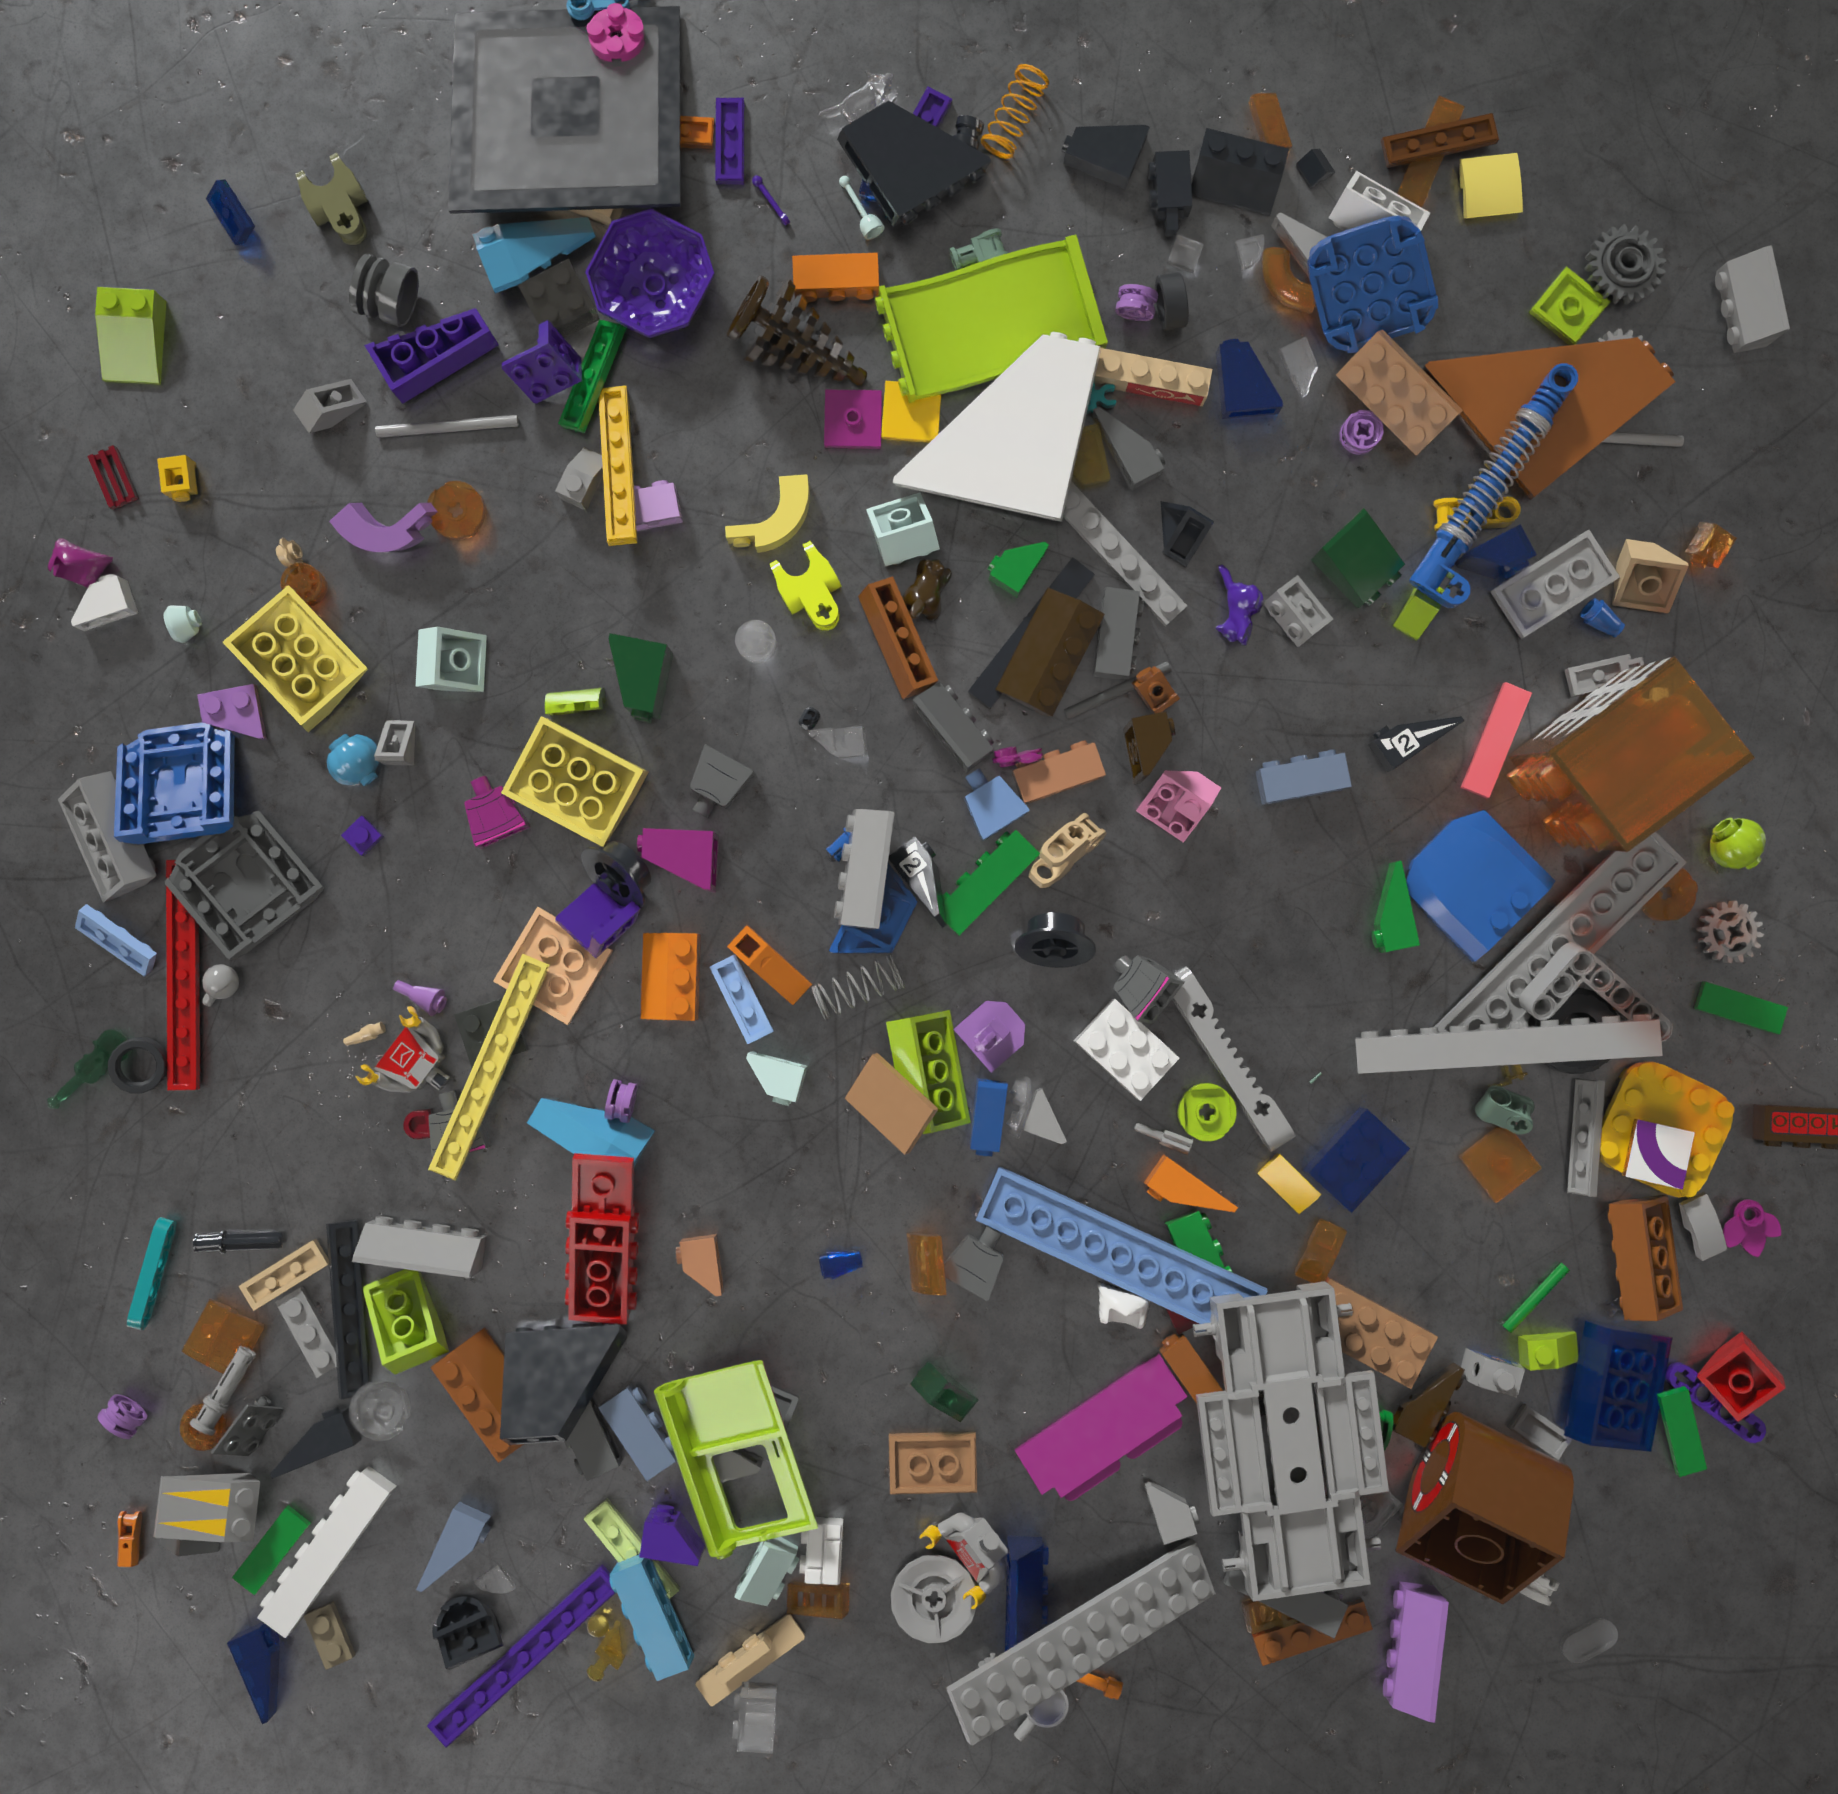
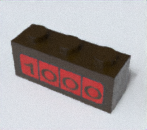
M1753 1104L1752 1139L1763 1140V1146L1782 1147L1783 1141L1792 1142V1147L1811 1148V1143H1821L1822 1149L1838 1150V1108Z

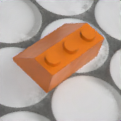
M643 933L640 1019L698 1020L701 934Z

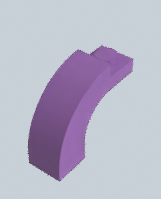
M349 503L329 522L344 539L361 549L372 552L400 551L411 548L424 540L419 531L432 523L431 517L438 511L431 503H419L399 522L389 527L376 521L362 503Z

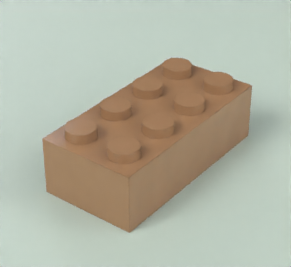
M1384 330L1376 332L1336 374L1416 456L1463 411Z
M1327 1277L1325 1282L1334 1287L1336 1305L1350 1303L1352 1306V1316L1338 1317L1342 1352L1412 1389L1438 1336Z

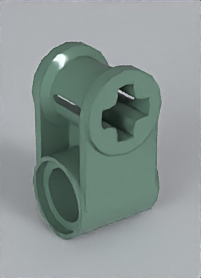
M1493 1085L1489 1087L1475 1106V1112L1481 1120L1505 1128L1515 1134H1526L1533 1128V1120L1531 1119V1113L1535 1109L1533 1100L1506 1090L1501 1086Z

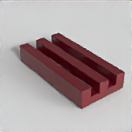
M112 445L106 451L102 449L98 451V454H91L87 457L108 507L114 510L139 498L118 448ZM109 457H113V460L116 464L118 472L128 493V496L124 497V494L121 490L119 482L108 459ZM100 461H102L106 473L117 496V501H115L112 491L109 487V484L99 463Z

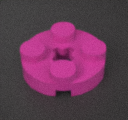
M619 3L610 4L607 9L598 12L587 24L591 49L596 56L604 61L612 62V59L620 58L622 62L631 60L644 47L645 32L641 18L632 10L623 8ZM620 31L622 36L618 37L615 35L611 37V34Z

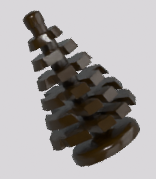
M760 275L741 303L727 332L728 338L737 340L744 334L751 322L758 324L754 332L757 335L753 342L750 340L743 360L754 362L764 350L762 347L767 340L771 345L764 352L761 360L762 365H773L778 359L777 356L780 350L785 349L786 354L780 360L779 368L789 370L795 359H798L803 351L804 353L800 359L801 363L796 372L807 374L810 367L812 368L816 360H818L819 363L814 373L815 377L824 378L832 369L834 372L831 380L841 382L844 377H847L855 385H862L866 381L867 371L853 365L855 357L849 350L843 356L839 355L843 347V342L840 338L835 336L828 347H825L829 339L828 335L831 332V328L826 322H823L819 331H816L811 338L815 330L813 327L817 320H819V313L814 307L806 313L808 315L804 322H800L801 319L799 317L807 306V299L802 293L792 302L791 305L793 306L789 313L786 312L784 308L787 302H791L796 287L790 278L777 292L776 295L778 297L774 303H770L767 309L761 306L769 288V281L766 277Z

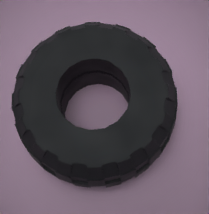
M1577 988L1558 1011L1547 1020H1559V1025H1563L1566 1018L1575 1013L1581 1018H1589L1590 1023L1602 1022V1017L1618 1015L1612 1006L1594 991ZM1531 1015L1528 1027L1541 1026L1540 1021L1542 1020H1538ZM1610 1059L1545 1063V1065L1563 1073L1584 1074L1599 1069Z

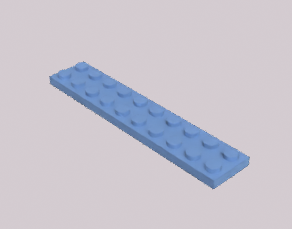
M1001 1166L997 1170L976 1218V1221L1199 1324L1210 1323L1211 1306L1209 1297L1239 1293L1245 1298L1266 1295L1268 1291L1267 1288Z

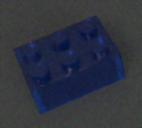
M1359 1107L1302 1171L1343 1209L1352 1213L1410 1148L1368 1109Z

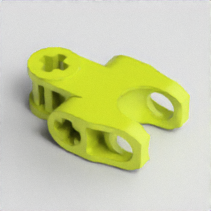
M809 541L803 544L810 561V566L803 575L791 576L787 574L777 560L769 565L775 576L780 595L791 614L793 615L805 609L816 628L822 631H829L834 629L840 620L837 604L830 593L842 586L828 560ZM825 609L826 612H829L830 617L825 619L821 616V610Z

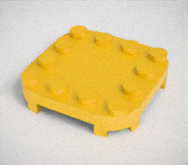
M1645 1061L1635 1063L1629 1068H1624L1618 1076L1621 1080L1602 1119L1599 1161L1606 1167L1626 1175L1638 1119L1695 1132L1683 1190L1634 1179L1659 1191V1193L1678 1198L1693 1197L1707 1181L1731 1129L1734 1114L1733 1104L1728 1102L1727 1098L1717 1090L1663 1064Z

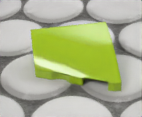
M605 688L547 693L545 697V714L553 716L575 714L578 711L603 709L602 700L606 699Z

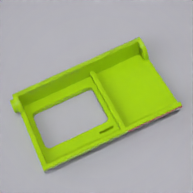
M762 1360L670 1381L654 1390L659 1410L711 1557L722 1560L730 1557L733 1554V1550L738 1546L818 1529V1523ZM755 1445H763L766 1449L788 1517L745 1528H738L735 1525L713 1456Z

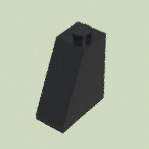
M1147 125L1076 127L1072 137L1067 135L1061 150V152L1065 153L1063 164L1126 189L1146 142L1150 127Z

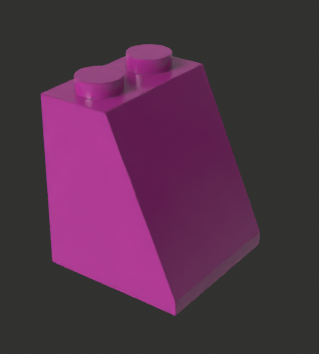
M643 828V835H638L637 852H641L642 858L709 892H716L719 836L715 832Z

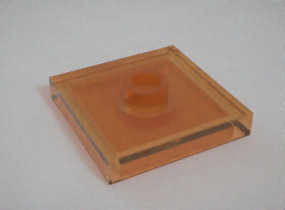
M1500 1126L1494 1128L1459 1155V1158L1494 1203L1499 1202L1541 1169V1166L1518 1136Z

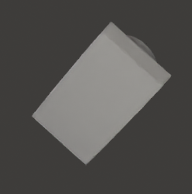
M1702 1192L1680 1202L1683 1226L1691 1232L1695 1256L1704 1261L1726 1251L1727 1246L1724 1234L1708 1195Z

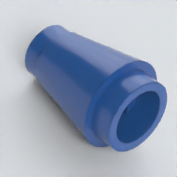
M1593 598L1584 606L1580 613L1585 624L1613 638L1617 637L1625 627V624L1621 622L1604 600L1599 601Z

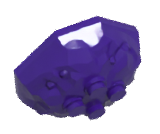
M652 209L613 220L585 271L598 312L649 338L689 326L715 276L702 234Z

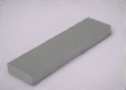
M1576 1078L1567 1193L1597 1197L1605 1081L1582 1078Z

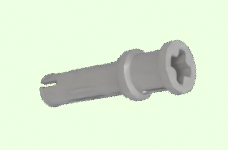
M239 1346L212 1394L205 1396L202 1409L197 1417L190 1421V1425L204 1434L214 1435L216 1432L214 1427L222 1414L227 1413L229 1410L228 1402L256 1356L254 1351Z

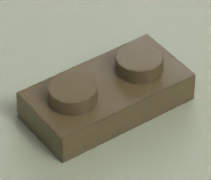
M334 1601L315 1608L304 1615L326 1670L348 1661L356 1655Z

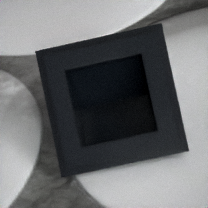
M1311 149L1296 163L1310 188L1335 174L1334 169L1321 149Z

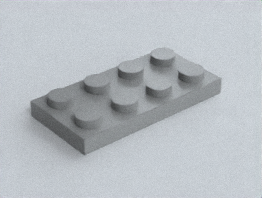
M1587 530L1490 592L1520 639L1615 581L1620 576L1591 531Z

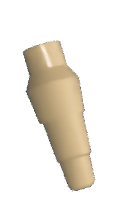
M382 1022L368 1024L361 1028L359 1032L344 1038L343 1042L348 1046L376 1039L378 1035L386 1032L385 1025Z

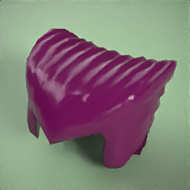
M59 538L55 542L48 570L51 572L53 568V575L55 577L70 580L88 589L89 585L96 583L106 567L111 564L113 557L86 550L70 543L68 540Z

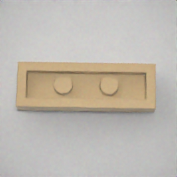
M314 1239L241 1284L239 1288L252 1310L255 1311L328 1266L329 1259L317 1239Z

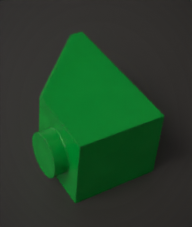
M1040 542L1005 550L1001 557L996 555L987 569L991 572L989 581L1018 598L1048 551L1049 544Z

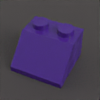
M660 1504L657 1505V1508H651L645 1520L639 1558L698 1566L705 1544L681 1511H675L673 1506Z

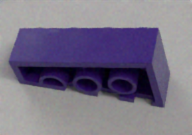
M474 308L441 319L438 324L429 327L423 325L415 328L416 331L402 336L396 334L387 337V341L378 344L372 342L364 346L391 391L403 404L499 344L478 310Z

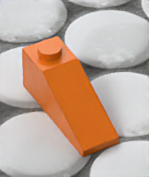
M1164 1154L1144 1181L1150 1187L1147 1193L1160 1202L1165 1198L1173 1203L1235 1212L1238 1209L1237 1206Z

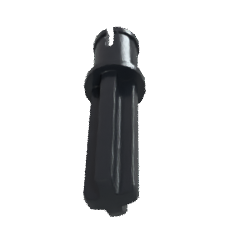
M221 1231L220 1234H195L193 1250L194 1252L220 1251L221 1254H225L227 1251L280 1249L283 1246L284 1238L282 1232L227 1233V1231Z

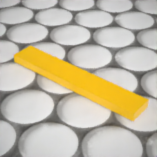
M627 386L602 388L599 396L607 543L609 546L634 544L638 542Z

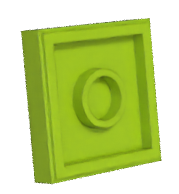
M1566 266L1528 313L1568 345H1576L1610 301L1607 298L1603 299L1602 294L1598 291L1595 292L1592 286Z

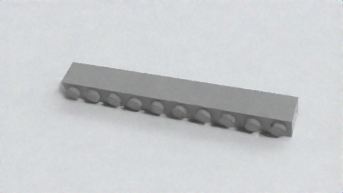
M1651 1014L1632 1015L1633 1020L1621 1021L1620 1016L1602 1017V1022L1590 1023L1589 1018L1571 1019V1024L1559 1025V1020L1540 1021L1541 1026L1528 1027V1022H1511L1510 1028L1498 1029V1023L1480 1024V1030L1469 1031L1468 1025L1450 1026V1032H1438V1027L1420 1028V1034H1408V1029L1390 1030L1391 1035L1379 1036V1031L1361 1032V1037L1355 1038L1358 1074L1663 1056L1660 1020L1652 1019Z

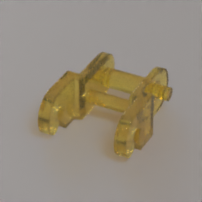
M1516 1064L1514 1067L1517 1074L1511 1075L1508 1065H1503L1507 1077L1504 1078V1081L1492 1084V1086L1503 1087L1513 1084V1079L1519 1078V1080H1523V1076L1528 1075V1073L1522 1071L1520 1064Z

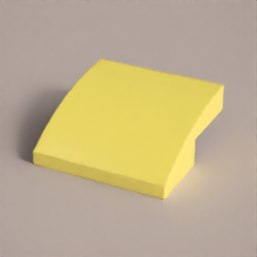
M1517 153L1459 159L1460 189H1463L1464 218L1523 212L1521 173Z

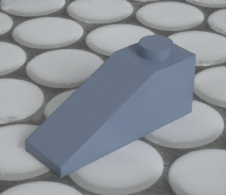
M459 1502L450 1514L416 1590L419 1592L424 1591L473 1551L479 1542L484 1544L491 1530V1527L487 1525L491 1516Z

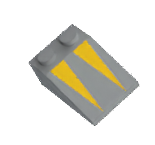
M250 1473L161 1477L154 1537L209 1542L253 1541L260 1481Z

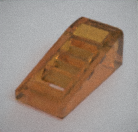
M823 1583L787 1584V1614L843 1619L849 1613V1585H828ZM798 1592H803V1606H798ZM810 1593H814V1606H810ZM822 1594H826V1607H822ZM834 1595L837 1596L836 1607H834Z

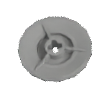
M942 1555L922 1556L909 1562L896 1576L891 1590V1607L898 1625L909 1636L925 1643H943L961 1635L972 1622L976 1608L971 1609L975 1605V1599L971 1595L963 1599V1595L975 1586L970 1573L960 1563ZM932 1591L938 1592V1597H940L936 1600V1603H930V1598L926 1597L931 1596Z

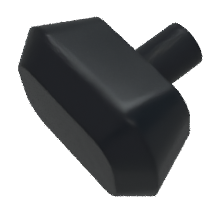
M807 707L799 719V725L805 730L814 729L820 718L819 711L812 707Z

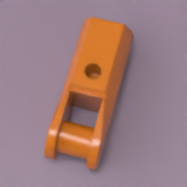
M121 1511L117 1522V1566L133 1567L139 1564L142 1512L137 1511L135 1514H127L126 1511ZM127 1526H132V1533H127Z

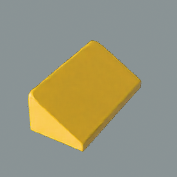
M1278 1153L1257 1173L1298 1214L1303 1212L1321 1196V1193Z

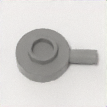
M1061 1690L1026 1712L1028 1717L1014 1733L1019 1741L1023 1742L1036 1725L1050 1728L1057 1726L1065 1719L1069 1708L1065 1690Z

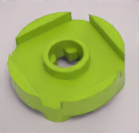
M1200 1083L1183 1093L1178 1104L1177 1114L1179 1122L1186 1133L1201 1141H1215L1222 1138L1232 1128L1236 1120L1237 1111L1233 1098L1226 1090L1212 1083ZM1204 1104H1209V1108L1215 1111L1214 1114L1209 1116V1120H1204V1116L1199 1115V1110L1203 1109Z

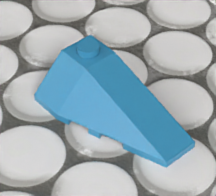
M588 217L498 224L493 227H485L479 232L472 234L477 251L495 293L525 282L530 278L528 273L541 266L543 269L552 265L550 260L560 253L569 254L596 237Z
M545 1098L540 1099L527 1121V1124L573 1154L633 1157L634 1167L655 1132L654 1129L631 1117L629 1123L620 1122L619 1118H614L613 1120L605 1119V1111Z

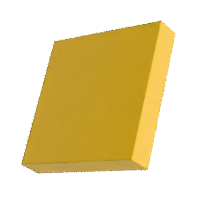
M885 381L881 439L930 443L939 432L941 394L917 399L915 402L909 403L907 395L902 396L898 381Z

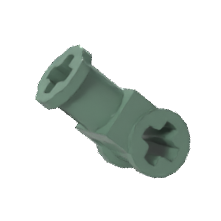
M997 228L985 231L979 236L971 238L970 245L958 249L954 247L949 248L954 270L956 271L1007 254L1008 252L1004 250L1000 238L1002 236L1001 230Z

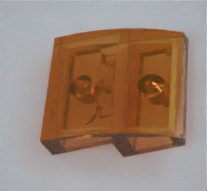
M920 1232L907 1233L912 1291L927 1295H947L941 1235L936 1233L922 1234Z
M209 1299L182 1348V1352L194 1360L224 1374L239 1346L253 1350L264 1329V1324L238 1314L235 1308Z

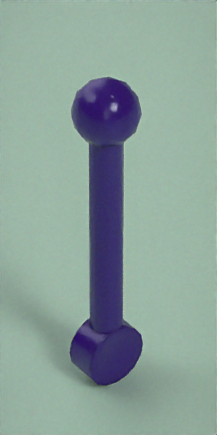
M754 176L752 184L755 187H759L785 226L790 223L788 217L782 212L763 185L762 177Z

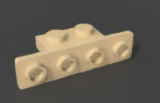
M788 1613L758 1636L756 1634L750 1636L735 1653L731 1651L718 1661V1665L699 1678L695 1685L708 1704L714 1706L804 1640L805 1634L792 1615Z

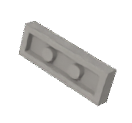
M304 1286L277 1300L275 1303L316 1378L336 1368L335 1342Z

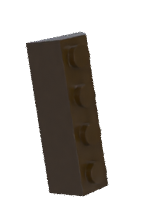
M1047 588L995 690L1043 716L1053 717L1105 614L1079 599Z

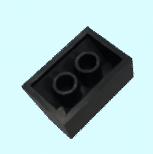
M1206 128L1191 182L1192 196L1270 216L1283 176L1289 148Z

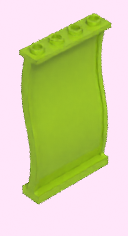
M1076 234L1065 237L1062 241L1017 250L929 279L885 288V285L879 286L878 297L875 298L878 314H884L886 324L882 325L886 342L891 341L894 351L890 352L894 369L899 368L902 377L898 379L899 388L902 396L907 395L909 403L915 402L917 399L937 396L997 379L1043 334L1050 336L1051 332H1058L1067 335L1068 340L1077 342L1079 338L1094 340L1096 342L1095 345L1104 349L1108 343Z

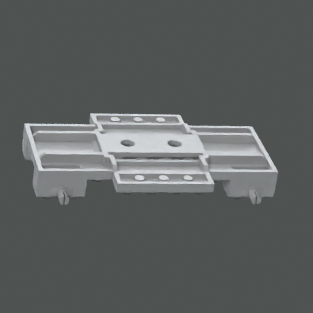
M1325 1281L1296 1285L1297 1290L1245 1298L1239 1293L1209 1297L1211 1306L1210 1323L1193 1324L1195 1337L1212 1334L1215 1340L1216 1355L1222 1361L1225 1391L1196 1394L1210 1513L1212 1516L1240 1513L1242 1531H1238L1240 1541L1239 1557L1222 1559V1568L1224 1572L1242 1571L1244 1574L1245 1590L1253 1602L1371 1585L1367 1551L1381 1550L1379 1537L1365 1539L1360 1495L1389 1491L1375 1374L1372 1370L1345 1374L1338 1317L1352 1316V1306L1350 1303L1336 1305L1334 1287ZM1311 1383L1314 1384V1392H1315V1400H1316V1408H1317V1416H1318V1424H1319V1432H1320V1440H1321V1449H1322V1457H1323V1465H1324V1473H1325V1481H1326V1489H1327V1497H1328V1498L1325 1497V1489H1324V1481H1323V1473H1322V1465H1321V1457H1320V1449H1319V1441H1318V1433H1317V1424H1316V1416H1315V1408H1314V1400H1313V1392H1312V1384H1311ZM1259 1390H1263L1264 1393L1263 1402L1266 1409L1267 1433L1270 1442L1277 1506L1272 1505L1258 1401ZM1290 1407L1296 1408L1299 1412L1297 1421L1292 1424H1288L1283 1420L1284 1411ZM1296 1467H1302L1306 1471L1305 1480L1300 1483H1294L1290 1479V1473Z

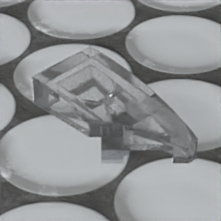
M1303 337L1278 349L1284 366L1301 397L1308 395V388L1318 369L1307 337Z
M864 726L808 730L809 736L838 758L867 755Z

